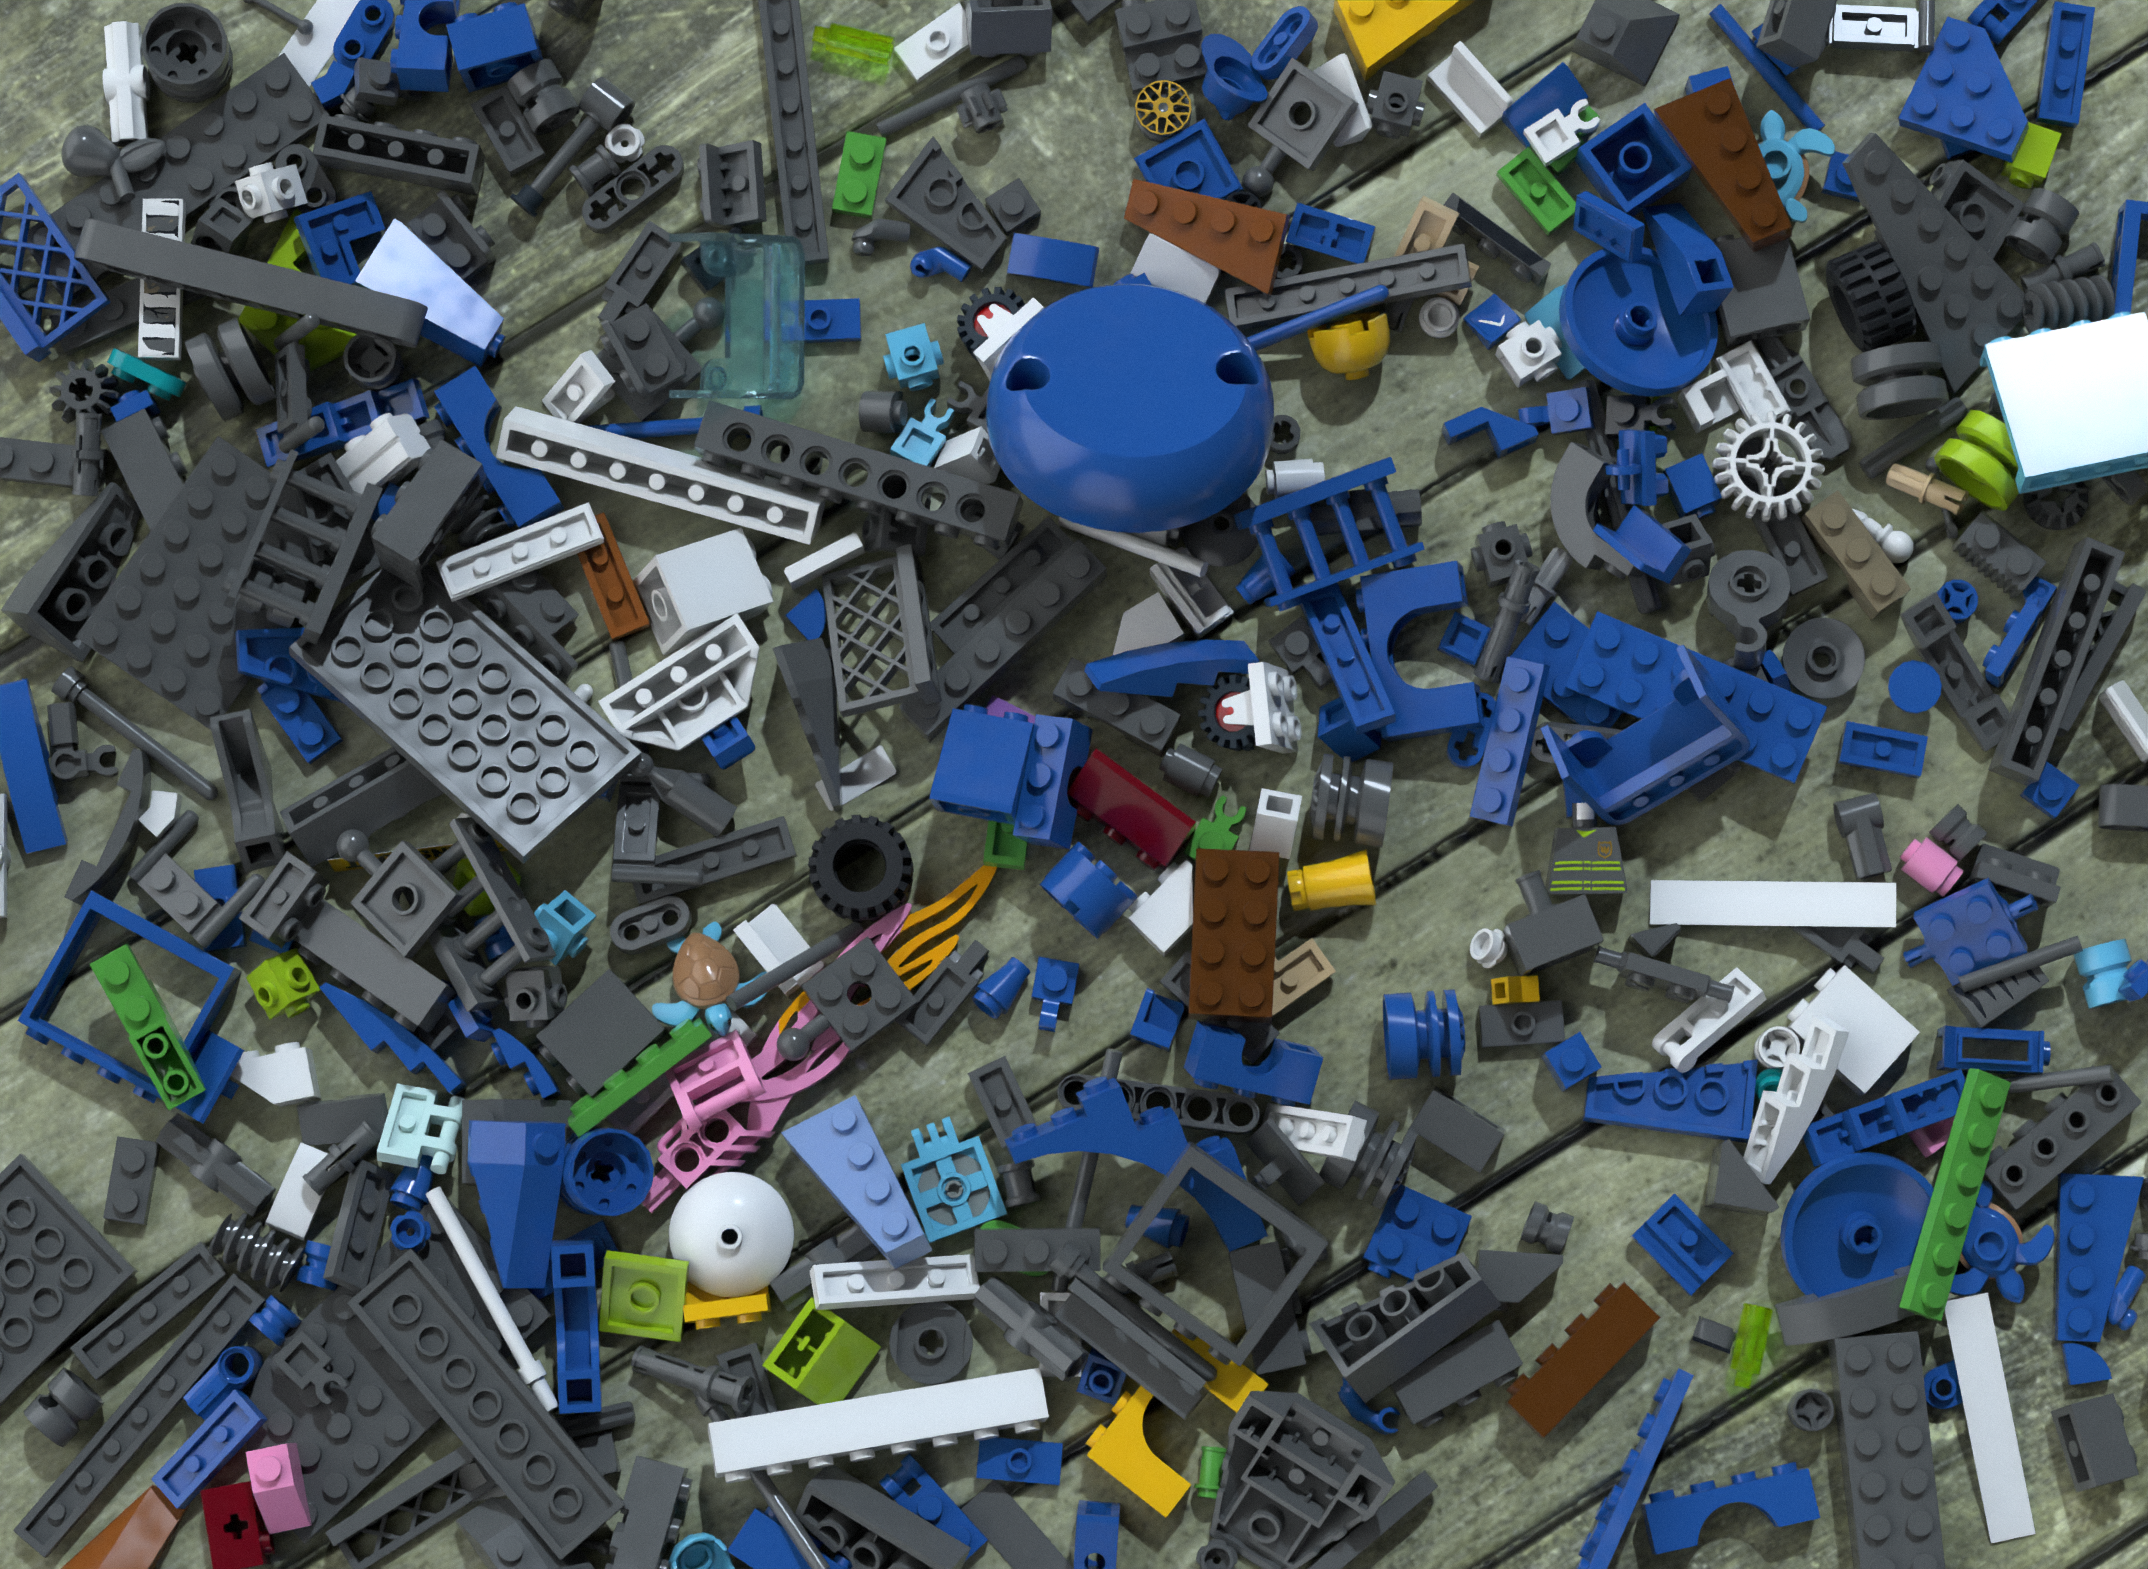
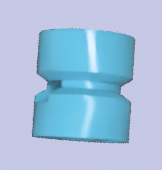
M2126 939L2083 949L2082 952L2073 954L2079 975L2087 977L2083 991L2089 1009L2127 1000L2118 991L2127 981L2123 975L2128 970L2127 966L2132 961Z

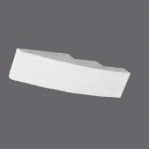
M1812 1016L1802 1053L1787 1054L1777 1092L1763 1091L1743 1158L1763 1184L1772 1183L1798 1146L1816 1115L1836 1072L1849 1031L1827 1017Z

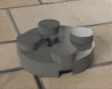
M941 1301L916 1303L905 1310L893 1324L889 1339L890 1352L900 1371L912 1380L923 1384H940L959 1375L969 1362L973 1350V1335L963 1314L951 1305ZM929 1330L936 1331L937 1338L944 1341L943 1347L936 1348L934 1355H928L926 1347L919 1344L920 1338L927 1337Z

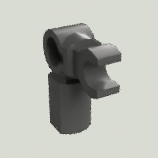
M65 702L47 705L51 747L56 748V752L50 760V767L58 779L71 782L78 778L89 777L90 772H97L104 777H113L119 774L117 767L105 768L101 765V759L104 755L116 753L115 746L102 745L96 748L93 753H87L86 749H74V746L79 745L75 703Z

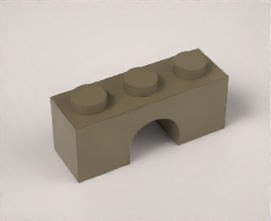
M1838 490L1802 516L1801 521L1809 538L1822 555L1825 553L1829 554L1840 566L1849 583L1847 589L1870 620H1873L1904 598L1911 590Z

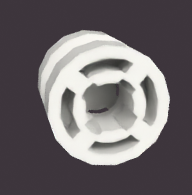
M1781 1026L1769 1028L1757 1038L1754 1044L1755 1058L1766 1069H1783L1787 1054H1799L1800 1052L1798 1037L1792 1030Z

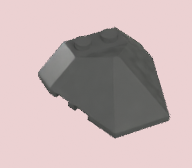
M1250 1391L1229 1425L1228 1446L1226 1455L1223 1458V1473L1220 1488L1217 1491L1210 1536L1215 1539L1224 1540L1227 1546H1232L1238 1554L1262 1569H1297L1318 1555L1319 1551L1332 1541H1338L1345 1536L1347 1531L1361 1521L1365 1522L1374 1516L1392 1489L1395 1480L1371 1438L1303 1395L1288 1392Z

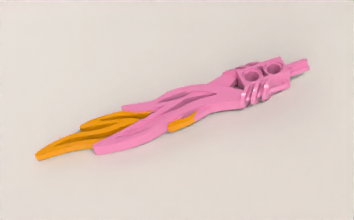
M983 865L944 898L917 912L910 914L912 910L910 903L891 911L861 933L838 958L867 936L882 954L898 935L944 911L976 887L966 904L944 922L915 936L888 959L887 962L899 977L932 961L924 970L903 982L911 991L929 977L946 956L949 957L959 941V936L953 935L914 961L902 967L900 965L923 944L951 929L970 913L990 885L997 867ZM863 984L852 986L847 993L849 1001L851 1002L860 986L868 987ZM804 991L781 1016L770 1033L762 1052L752 1059L755 1069L766 1089V1093L757 1098H754L752 1095L736 1103H750L747 1130L725 1109L702 1121L703 1126L691 1131L682 1115V1118L658 1141L657 1149L661 1156L657 1160L663 1165V1168L653 1177L652 1187L642 1202L651 1214L678 1187L682 1185L688 1190L699 1182L712 1168H718L712 1174L714 1175L727 1172L730 1168L741 1167L746 1161L739 1159L744 1154L755 1153L761 1146H755L754 1144L760 1139L770 1138L775 1133L773 1129L792 1097L825 1079L846 1059L850 1051L842 1042L821 1065L809 1071L822 1054L841 1040L830 1027L816 1037L812 1046L813 1053L804 1061L777 1077L763 1080L764 1077L786 1061L777 1050V1039L786 1028L792 1016L798 1012V1020L791 1028L801 1029L821 1014ZM868 998L857 1005H865L870 1001L871 998ZM743 1075L697 1098L695 1106L745 1081ZM722 1121L729 1127L727 1138L722 1142H711L706 1137L707 1127L712 1122ZM681 1130V1136L667 1149L665 1145ZM686 1150H692L699 1155L698 1166L690 1172L679 1170L676 1164L679 1154Z

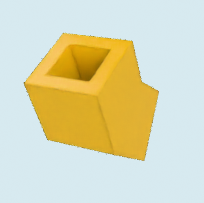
M1538 975L1506 976L1491 979L1493 1005L1540 1001Z

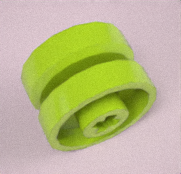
M1970 410L1956 428L1959 439L1949 438L1935 455L1934 460L1943 474L1958 488L1967 490L1970 497L1990 508L2005 511L2019 494L2015 482L2018 465L2005 423L1982 411Z

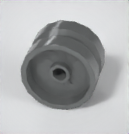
M238 317L218 325L217 335L224 350L221 353L213 339L204 332L185 341L188 354L194 365L193 369L207 398L212 401L224 422L244 413V401L238 389L240 386H242L249 400L257 406L276 398V392L269 375Z
M1911 342L1890 345L1861 353L1850 361L1853 382L1867 387L1856 396L1859 417L1863 420H1887L1908 417L1938 409L1949 402L1946 381L1937 376H1931L1943 366L1940 345L1937 343Z

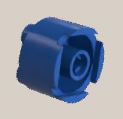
M1077 841L1049 871L1039 885L1062 908L1064 907L1079 924L1098 939L1136 901L1138 896L1122 881L1115 885L1113 882L1118 877L1116 873L1101 860L1095 865L1091 863L1096 857Z

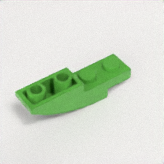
M125 944L90 963L89 965L130 1037L128 1039L167 1109L171 1110L205 1091V1085L176 1025L151 979L148 980L129 944Z

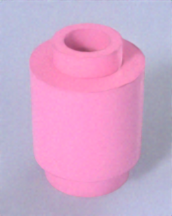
M1927 837L1921 843L1914 839L1900 856V859L1905 862L1901 868L1903 872L1930 893L1936 891L1942 897L1945 896L1963 873V870L1956 865L1958 861Z

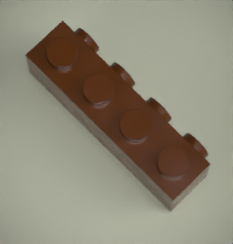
M1625 1282L1620 1283L1616 1288L1609 1283L1593 1300L1598 1307L1587 1318L1580 1313L1565 1328L1564 1331L1569 1337L1558 1348L1551 1343L1536 1358L1535 1361L1540 1367L1529 1378L1522 1373L1506 1389L1511 1396L1505 1404L1540 1438H1544L1661 1318Z

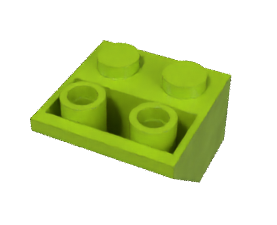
M811 1297L762 1366L817 1405L838 1402L846 1398L881 1349V1346L830 1309L816 1310L814 1298Z

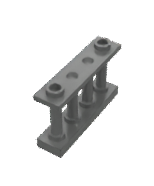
M291 449L286 461L277 459L268 481L276 485L239 570L230 568L221 590L229 593L224 606L230 609L239 593L300 619L298 623L306 626L301 639L317 644L380 497L382 488L367 482L362 494L355 491L353 495L292 469L298 452ZM287 484L345 509V514L352 517L347 530L339 527L338 531L276 505L284 485ZM269 520L331 546L329 550L337 553L331 567L323 564L322 567L261 542ZM253 557L315 582L314 587L321 589L316 603L308 600L305 604L246 579L245 576Z
M472 817L455 818L449 824L458 841L437 858L432 865L444 875L462 858L467 856L477 875L459 890L463 897L428 940L466 1011L494 1009L504 1001L497 987V981L522 960L525 963L552 960L556 953L549 942L546 931L540 926L492 835ZM407 888L403 891V894L411 907L414 902V894L410 888ZM485 890L496 910L468 933L459 917V912ZM504 925L515 945L487 968L478 952V947Z

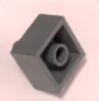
M1540 870L1515 880L1530 914L1526 915L1525 918L1507 924L1503 933L1505 934V942L1508 945L1509 953L1519 976L1531 975L1597 949L1604 941L1585 894L1557 905L1551 902Z

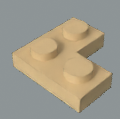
M1423 196L1394 257L1443 248L1460 213ZM1468 261L1472 283L1480 266ZM1469 288L1437 293V295L1461 305Z
M1313 938L1278 961L1275 957L1272 1017L1336 973Z

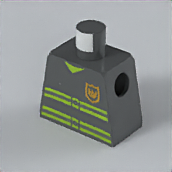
M1572 803L1573 828L1554 829L1545 885L1548 894L1627 893L1616 827H1597V813L1587 803Z

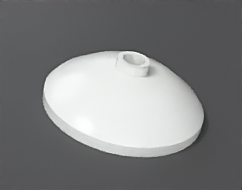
M723 1172L700 1180L681 1197L671 1217L669 1243L674 1259L690 1261L688 1280L693 1285L713 1295L741 1297L765 1288L782 1272L792 1252L794 1226L787 1204L771 1185L750 1174ZM733 1229L737 1232L738 1239L734 1244H727L723 1241L722 1233L724 1230Z

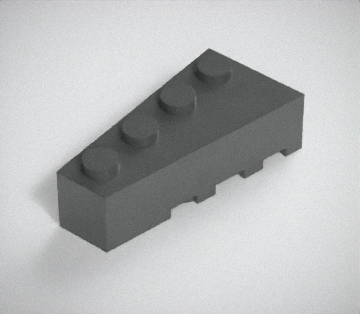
M636 1456L623 1499L625 1506L620 1511L624 1516L622 1522L618 1521L610 1543L609 1554L613 1555L611 1563L606 1564L605 1569H669V1560L664 1558L668 1543L676 1544L682 1520L675 1518L679 1502L687 1503L693 1479L686 1477L688 1468L643 1456Z

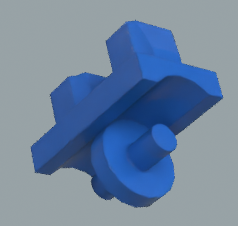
M1619 430L1617 464L1606 465L1605 472L1606 475H1617L1618 490L1621 492V504L1653 506L1657 505V498L1669 493L1668 478L1665 473H1656L1655 459L1664 457L1667 453L1666 436L1656 435L1655 431Z

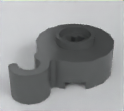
M1734 551L1722 557L1712 568L1708 580L1706 600L1709 614L1712 617L1715 615L1717 620L1726 625V630L1735 636L1738 643L1735 645L1733 665L1743 670L1754 669L1764 661L1767 629L1776 624L1780 619L1783 620L1785 618L1789 605L1791 584L1787 570L1779 560L1760 551Z

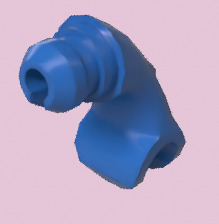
M1342 1377L1343 1385L1340 1386V1392L1337 1393L1342 1404L1353 1418L1380 1434L1387 1435L1398 1431L1395 1428H1386L1382 1423V1418L1386 1413L1393 1415L1401 1414L1396 1408L1387 1407L1379 1411L1370 1409L1346 1379Z

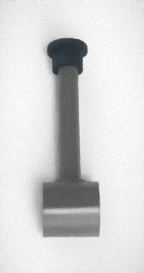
M605 77L598 78L587 89L580 100V110L587 117L531 185L525 184L517 195L512 194L510 196L517 205L531 216L536 217L538 215L535 211L545 200L542 197L543 194L596 130L602 127L610 133L617 125L624 124L632 113L635 101Z

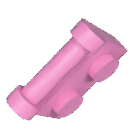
M737 1030L688 1054L665 1072L682 1115L691 1131L703 1126L702 1121L752 1095L754 1098H757L766 1093V1089L755 1069L745 1043ZM743 1075L745 1081L697 1106L694 1105L693 1100Z

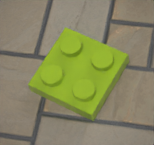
M607 1250L603 1266L599 1331L681 1342L684 1335L685 1319L683 1305H686L690 1261Z

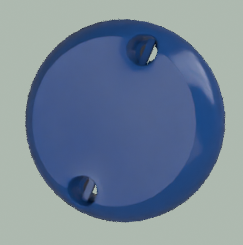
M1114 284L1085 289L1050 304L1031 317L1012 336L1001 351L993 368L987 394L986 422L990 446L998 464L1018 490L1034 503L1052 514L1094 529L1113 532L1145 533L1179 528L1206 519L1226 508L1253 484L1261 472L1270 450L1274 429V399L1270 378L1261 358L1246 336L1214 308L1184 293L1163 287L1144 284Z

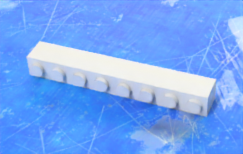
M517 406L503 421L496 458L809 545L819 531L826 502L825 499L818 496L819 491L804 486L802 492L791 490L779 484L780 479L765 476L764 480L755 479L740 472L741 469L729 465H726L725 468L716 467L703 462L701 457Z
M1039 1367L713 1422L708 1424L707 1429L715 1478L725 1477L726 1483H734L751 1479L750 1472L767 1469L768 1476L792 1472V1465L808 1462L809 1469H816L834 1465L833 1458L850 1455V1461L857 1462L875 1458V1451L891 1448L892 1455L916 1451V1444L932 1441L933 1448L958 1444L957 1437L974 1434L975 1441L999 1437L998 1430L1015 1427L1016 1434L1040 1430L1039 1423L1046 1422L1049 1414L1041 1369Z

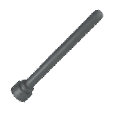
M68 667L56 680L51 692L64 702L70 700L72 703L79 702L205 799L214 800L218 796V789L214 784L88 689L89 684L84 681L85 676L74 667Z
M1068 1240L1059 1249L1047 1267L1060 1277L1065 1275L1071 1279L1074 1276L1205 1381L1211 1382L1216 1379L1217 1369L1084 1264L1085 1258L1080 1255L1081 1250Z

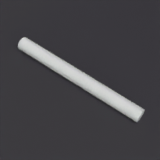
M1059 517V526L1199 577H1204L1207 572L1208 562L1125 532L1094 529Z

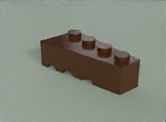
M1731 78L1654 109V115L1683 153L1702 184L1721 206L1722 211L1753 252L1792 237V226Z

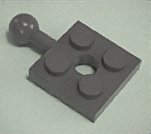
M1291 58L1269 91L1267 99L1262 102L1247 125L1270 141L1273 146L1260 166L1251 167L1244 173L1242 178L1244 191L1252 193L1257 198L1267 196L1274 186L1272 174L1286 154L1307 169L1315 171L1359 103L1298 60ZM1302 104H1309L1312 110L1310 120L1304 125H1297L1294 119L1296 109Z
M713 297L700 299L693 308V317L674 333L650 308L687 377L645 400L637 390L630 393L619 374L625 367L618 355L611 358L606 348L596 355L615 380L612 385L613 389L642 422L649 420L705 372L683 345L703 328L714 329L722 324L725 318V309L718 299Z
M357 829L344 831L336 843L338 854L348 862L358 861L372 876L350 903L404 957L412 958L461 900L463 895L410 842L402 840L384 863H382L369 851V840L362 831ZM410 888L414 894V902L408 910L404 911L399 903L400 895L405 889Z
M867 936L801 985L802 990L821 1014L801 1029L788 1028L781 1032L777 1039V1050L786 1060H800L808 1053L810 1041L831 1027L848 1050L853 1053L916 1006L918 1001ZM856 984L867 986L872 993L870 1001L861 1006L851 1003L847 993L852 986Z

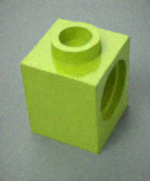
M2028 122L2029 129L2013 163L2005 161L2000 175L2008 177V181L2019 188L2031 189L2032 186L2039 188L2047 176L2061 133Z

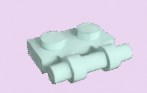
M397 1083L377 1149V1161L418 1168L422 1154L433 1157L430 1169L434 1173L445 1174L449 1162L454 1160L457 1151L455 1140L458 1131L462 1130V1100L464 1099L453 1096L450 1098L448 1107L437 1105V1090ZM431 1123L442 1127L439 1138L428 1136Z

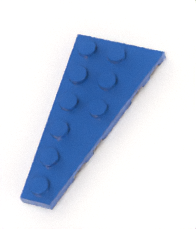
M1678 1368L1670 1380L1665 1377L1662 1378L1653 1396V1400L1657 1401L1658 1404L1653 1414L1647 1413L1637 1431L1636 1435L1641 1437L1635 1450L1630 1449L1622 1464L1620 1471L1623 1472V1476L1618 1486L1614 1485L1608 1497L1605 1496L1594 1518L1598 1522L1592 1533L1589 1532L1579 1550L1578 1555L1583 1558L1580 1559L1575 1569L1608 1568L1694 1375Z

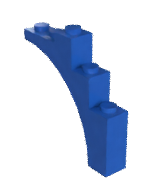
M1105 1076L1088 1081L1083 1085L1084 1090L1076 1093L1081 1109L1076 1111L1073 1107L1062 1109L1050 1116L1051 1121L1036 1126L1034 1123L1020 1126L1012 1131V1137L1004 1139L1015 1164L1047 1154L1083 1151L1120 1156L1143 1163L1164 1175L1167 1174L1188 1144L1179 1119L1171 1107L1164 1109L1163 1106L1148 1109L1140 1114V1120L1134 1122L1120 1084L1115 1078L1108 1080ZM1212 1136L1196 1144L1246 1180L1235 1148L1227 1137L1220 1139L1219 1136ZM1192 1167L1189 1169L1179 1183V1186L1193 1196L1210 1216L1222 1242L1229 1252L1268 1236L1260 1215Z

